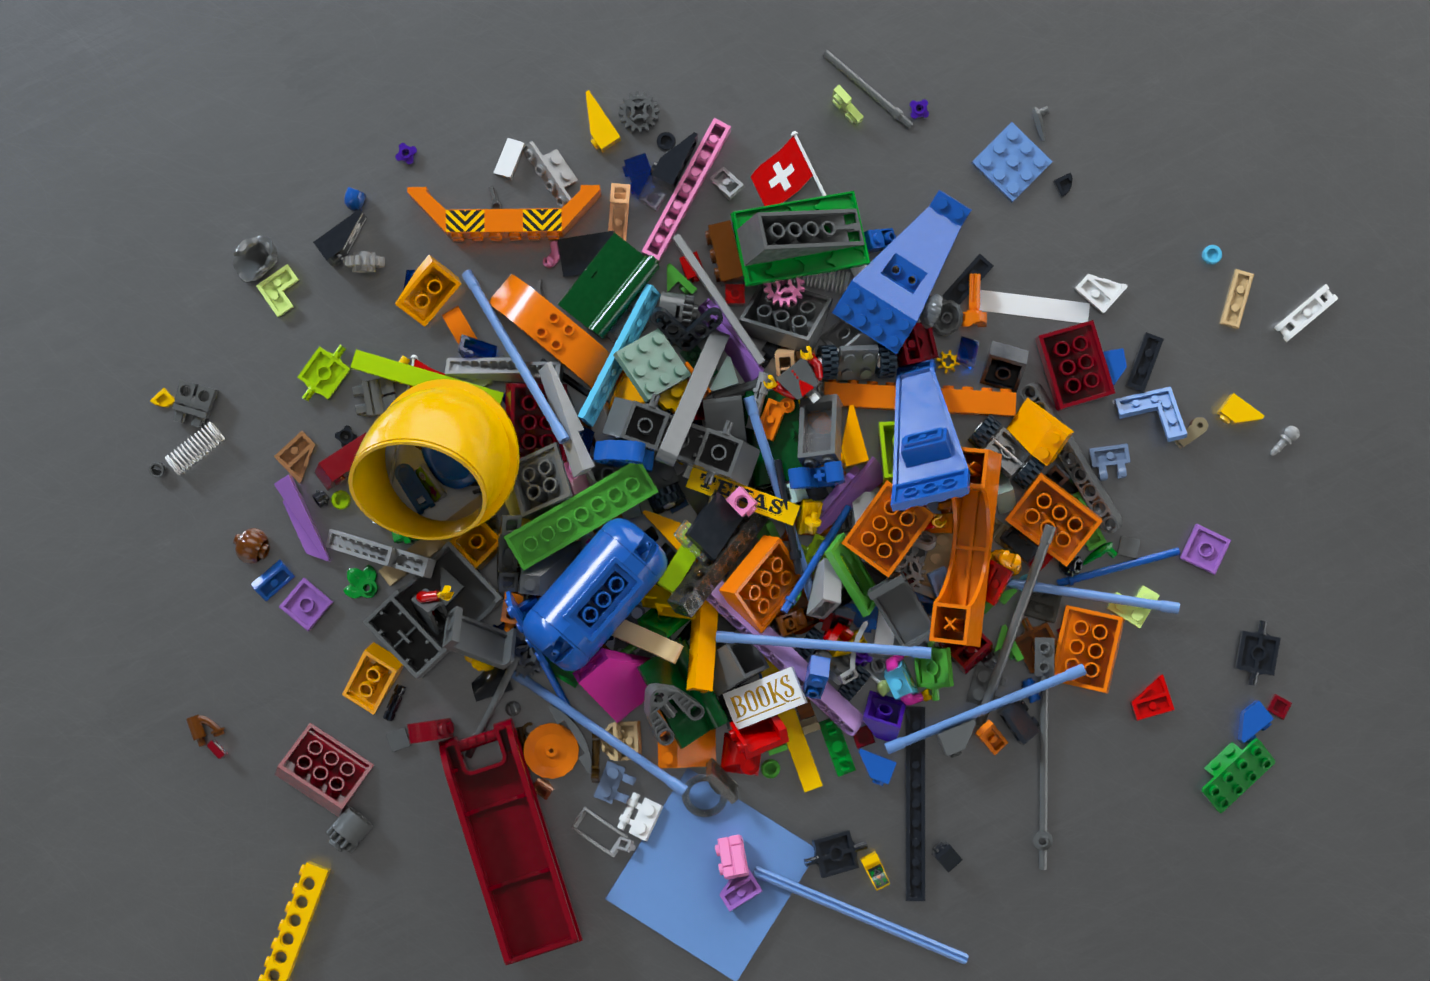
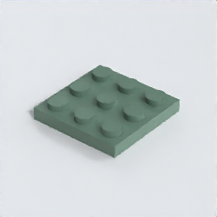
M659 329L652 331L613 354L645 403L651 400L653 393L657 397V394L664 393L691 376V373Z

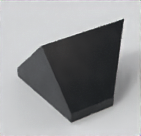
M1058 464L1053 465L1044 474L1069 494L1080 493L1072 478Z

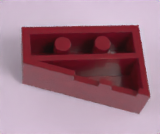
M366 432L318 463L314 473L327 491L342 483L349 476L352 463Z

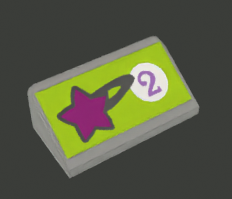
M422 463L415 472L436 503L447 496V493L432 474L427 464Z

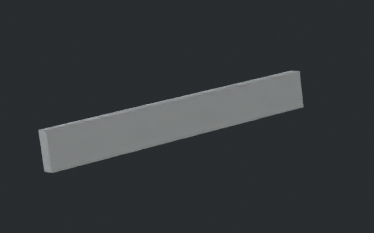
M675 235L673 241L718 308L722 311L758 366L762 365L765 359L681 235Z

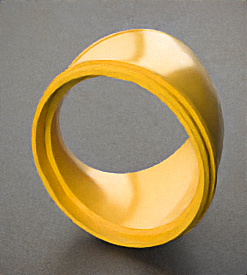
M437 379L420 383L397 397L366 433L349 472L348 484L350 493L356 505L368 518L396 534L422 540H441L459 536L488 521L508 499L519 470V445L516 432L510 418L501 405L479 387L467 382L451 379ZM393 445L422 446L452 457L466 467L477 480L482 492L483 504L472 514L457 520L440 521L419 515L401 501L390 483L385 463L386 447Z

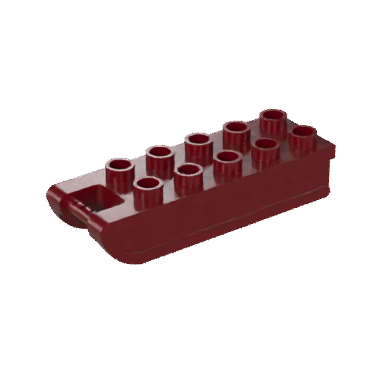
M512 718L493 724L494 729L465 739L458 740V737L455 736L438 742L446 780L505 965L583 941ZM498 741L503 756L500 762L476 770L468 769L463 755L464 751Z

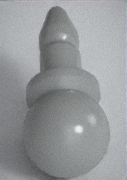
M1295 426L1287 427L1284 434L1281 435L1282 440L1273 447L1271 455H1276L1287 443L1291 445L1292 441L1297 440L1300 436L1299 429Z

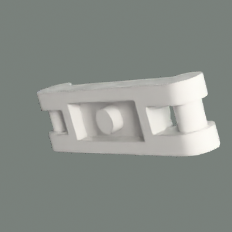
M1327 284L1322 286L1274 327L1277 332H1281L1286 342L1338 299L1335 294L1333 295L1328 290ZM1321 295L1327 299L1325 302L1320 298ZM1288 323L1293 327L1291 331L1286 328Z

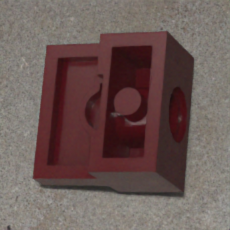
M921 322L916 323L900 351L896 354L899 367L939 358L932 327L926 329Z
M983 633L981 635L980 647L938 643L941 648L950 647L952 661L965 675L994 650L993 643Z

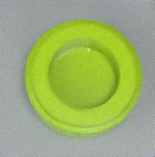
M339 490L332 495L331 503L335 508L344 510L350 506L351 497L346 491Z

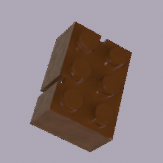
M731 221L708 225L705 237L707 245L712 247L710 250L712 264L716 263L717 267L714 268L716 283L720 282L722 287L725 284L743 282L744 276Z

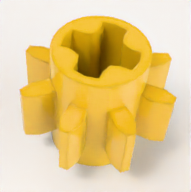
M949 350L948 354L942 351L940 353L942 358L936 359L937 362H940V366L937 369H944V374L950 369L954 373L955 368L953 366L960 365L959 362H956L958 354L953 356L951 350ZM948 357L953 364L946 366V362H943V360H946Z

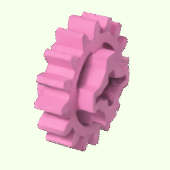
M793 278L764 284L767 286L764 288V293H769L767 295L768 300L773 298V305L779 302L780 307L783 306V303L790 307V302L797 304V297L802 299L800 292H805V287L801 285L805 284V280ZM793 279L797 283V289L792 285ZM788 282V288L784 287L781 290V285H785ZM772 284H773V286L776 287V289H777L776 292H775V294H774V292L772 291V288H771V285H772Z

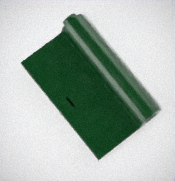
M614 232L558 303V306L598 337L604 339L660 268L658 265L659 261L652 255L649 257L644 256Z
M747 391V392H745V395L742 396V401H743V398H747V397L753 396V395H754V392H753V391ZM768 391V395H765L761 416L768 398L781 402L782 399L787 397L780 395L776 391ZM797 399L793 400L795 402V409L791 413L784 414L774 442L767 439L773 459L782 460L786 482L789 481L788 469L803 467L798 460L800 406ZM743 401L744 419H745V426H746L747 420H748V416H749V415H748V413H747V410H746V407H745V404H744V401ZM746 428L747 444L760 450L754 430ZM761 451L752 473L754 488L771 486Z
M679 637L673 641L684 647L676 664L654 656L637 668L647 686L651 683L674 685L695 698L703 706L704 715L696 721L691 720L673 699L669 700V702L677 710L674 718L668 719L660 709L666 723L673 731L680 749H683L710 730L726 724L729 719L714 691L700 693V691L686 690L690 646L686 639L682 640ZM696 706L693 707L690 710V712L694 711L696 709Z

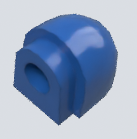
M348 187L344 197L345 205L352 211L362 208L366 194Z

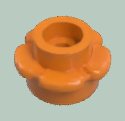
M951 499L938 502L939 507L937 510L941 511L942 514L953 512Z

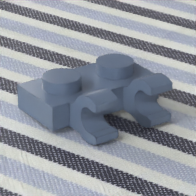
M1128 443L1089 449L1091 467L1098 469L1097 473L1100 481L1108 479L1106 466L1116 465L1118 479L1127 477L1125 464L1131 462Z
M607 761L594 797L610 804L613 803L614 799L627 803L630 796L617 790L621 781L634 785L637 778L624 773L626 767Z

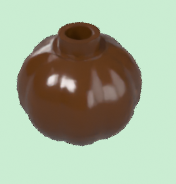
M250 528L242 534L238 533L233 541V544L236 545L235 551L238 558L247 564L257 563L261 559L264 560L270 551L268 537L258 528Z

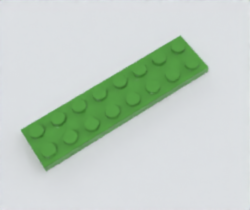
M629 463L504 536V539L524 571L659 491L643 464Z

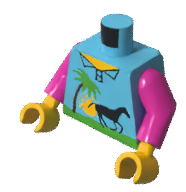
M893 655L886 660L884 677L895 700H901L905 705L910 706L923 700L927 702L932 699L929 693L931 689L927 688L921 693L919 692L904 661V658L909 656Z

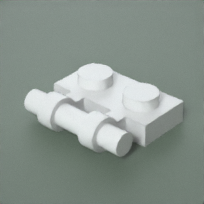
M633 792L631 799L628 798L626 803L628 805L624 813L619 817L620 822L617 827L624 830L626 825L629 824L631 828L628 833L648 841L664 806L648 798H644L643 803L640 804L638 803L640 795ZM634 808H637L639 811L635 820L630 817Z

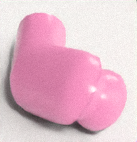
M558 241L550 242L551 253L544 257L542 261L543 265L547 268L554 267L560 261Z

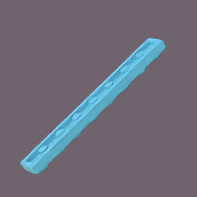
M645 285L578 414V417L588 426H594L623 370L613 354L639 339L652 310L661 296L653 285Z

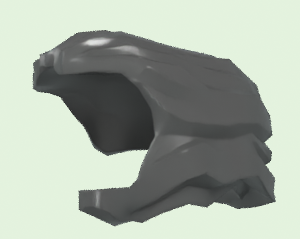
M257 236L245 239L233 251L234 256H237L233 260L234 269L237 270L241 280L246 283L259 280L275 266L278 260L277 249L269 237Z

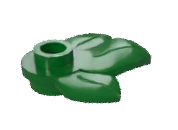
M369 564L363 571L357 568L349 569L347 579L350 584L344 588V593L353 599H358L362 596L365 598L374 597L378 592V585L375 582L377 577L376 570ZM367 585H370L369 591L365 590Z

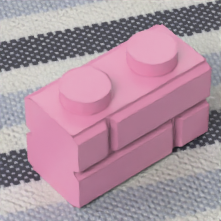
M734 835L717 839L718 844L715 845L717 856L721 858V864H718L720 875H724L725 879L748 876L749 870L743 837L741 835Z

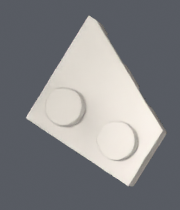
M1087 274L1075 287V290L1099 312L1104 314L1128 286Z

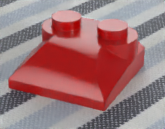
M724 733L720 771L758 776L761 754L747 760L743 753H739L736 741L732 742L729 733Z

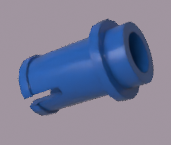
M1032 677L1021 681V687H1028L1036 681ZM1039 693L1029 696V703L1040 700Z

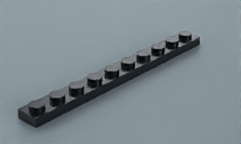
M905 707V736L925 728V707ZM925 739L905 747V901H925Z

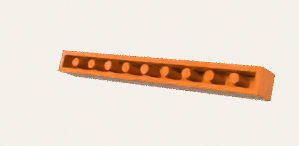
M836 379L824 382V395L838 394L843 403V408H849L850 405L854 404L856 409L895 411V382H886V385H878L876 381H867L866 384H859L858 380H847V383H840V380L836 381ZM944 385L941 388L949 414L989 416L991 414L997 417L1015 416L1016 393H1013L1012 389H1000V392L993 391V388H981V391L973 390L974 387L967 386L962 387V390L954 389V386Z

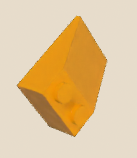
M428 255L411 277L395 305L425 327L462 283L457 275L431 255Z
M1029 398L1025 400L1007 427V430L1024 448L1046 466L1055 461L1074 433L1072 429Z
M854 404L850 405L847 410L841 441V461L844 469L854 467V465L866 464L869 461Z
M644 510L642 512L643 515L678 551L686 538L685 533L689 529L688 526Z
M373 642L364 650L342 695L375 715L399 677L404 665L391 652Z

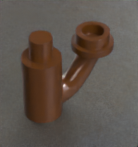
M198 714L186 719L194 741L197 740L199 747L206 745L204 739L206 733L202 724L213 729L211 734L214 737L225 734V727L220 728L219 725L206 716Z

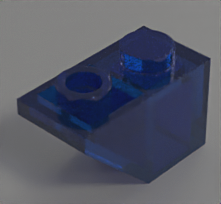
M646 153L624 160L625 166L622 167L625 178L629 177L631 181L630 192L632 195L635 194L637 199L641 198L651 177V167Z

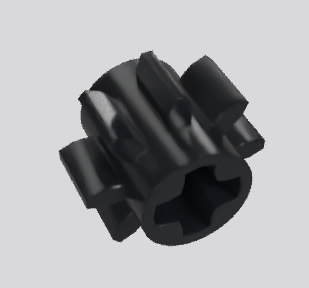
M1077 555L1067 567L1059 561L1060 571L1064 572L1067 576L1073 577L1074 573L1078 574L1083 567L1081 557Z

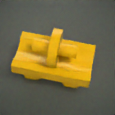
M803 499L800 505L802 507L801 513L797 518L798 525L796 531L798 534H816L817 527H820L822 522L819 518L823 503L821 501H813L812 499Z

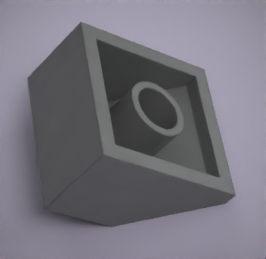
M972 719L935 734L945 756L954 758L962 754L961 750L966 749L976 725L975 720Z

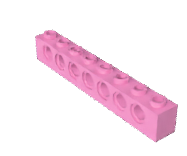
M716 118L713 119L642 250L644 256L649 257L652 255L660 263L729 136L731 126Z

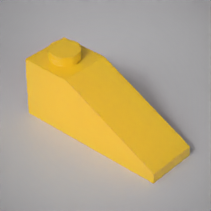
M588 90L586 91V100L592 137L590 142L596 150L600 149L603 153L620 142L621 138Z

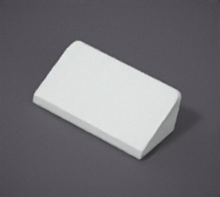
M508 138L494 174L512 180L523 149L526 146L525 143Z

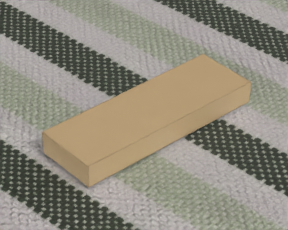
M1238 269L1234 270L1220 320L1221 325L1239 329L1254 274Z

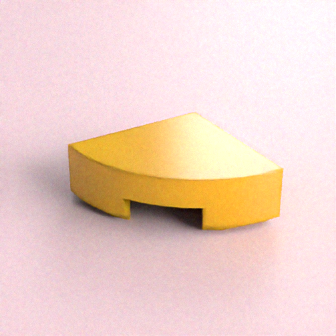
M163 388L150 402L160 407L173 406L175 398Z

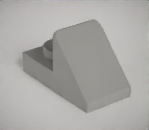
M724 166L709 178L728 201L745 187Z

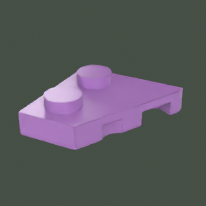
M749 867L748 876L729 879L719 894L729 912L763 892Z

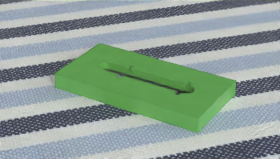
M841 533L837 535L824 554L861 615L865 617L870 615L876 606L875 602L868 596V589L876 584L859 556L842 544L846 535Z

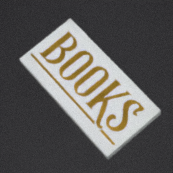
M793 666L723 694L733 723L738 730L807 703Z

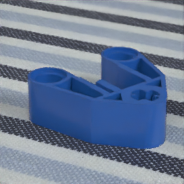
M596 441L593 462L622 468L629 463L643 464L647 472H652L655 452L645 450L646 444L639 441Z
M842 461L824 463V467L819 468L798 467L788 469L790 489L831 487L845 483Z

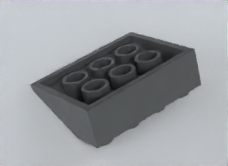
M759 284L739 318V322L750 337L799 352L801 349L803 353H808L806 346H810L813 352L821 336L833 298L805 290V292H800L802 299L796 298L797 304L790 302V307H788L786 303H783V306L780 307L779 302L775 305L772 304L773 298L767 299L769 293H764V288L767 286ZM772 284V285H771V288H772V291H773L774 294H775V292H776L777 289H776V287H774L773 284ZM787 284L781 285V290H782L784 287H787V288H788V285H787Z

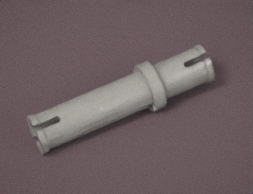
M760 371L756 388H753L759 416H761L765 395H768L763 381L769 383L768 375H771ZM748 416L745 428L754 430L751 419Z

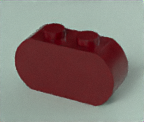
M451 718L407 724L409 744L454 737V724Z

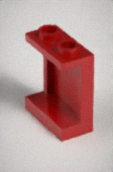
M778 714L739 730L733 722L729 723L731 729L728 731L732 742L736 741L739 753H743L747 760L789 742L787 728Z

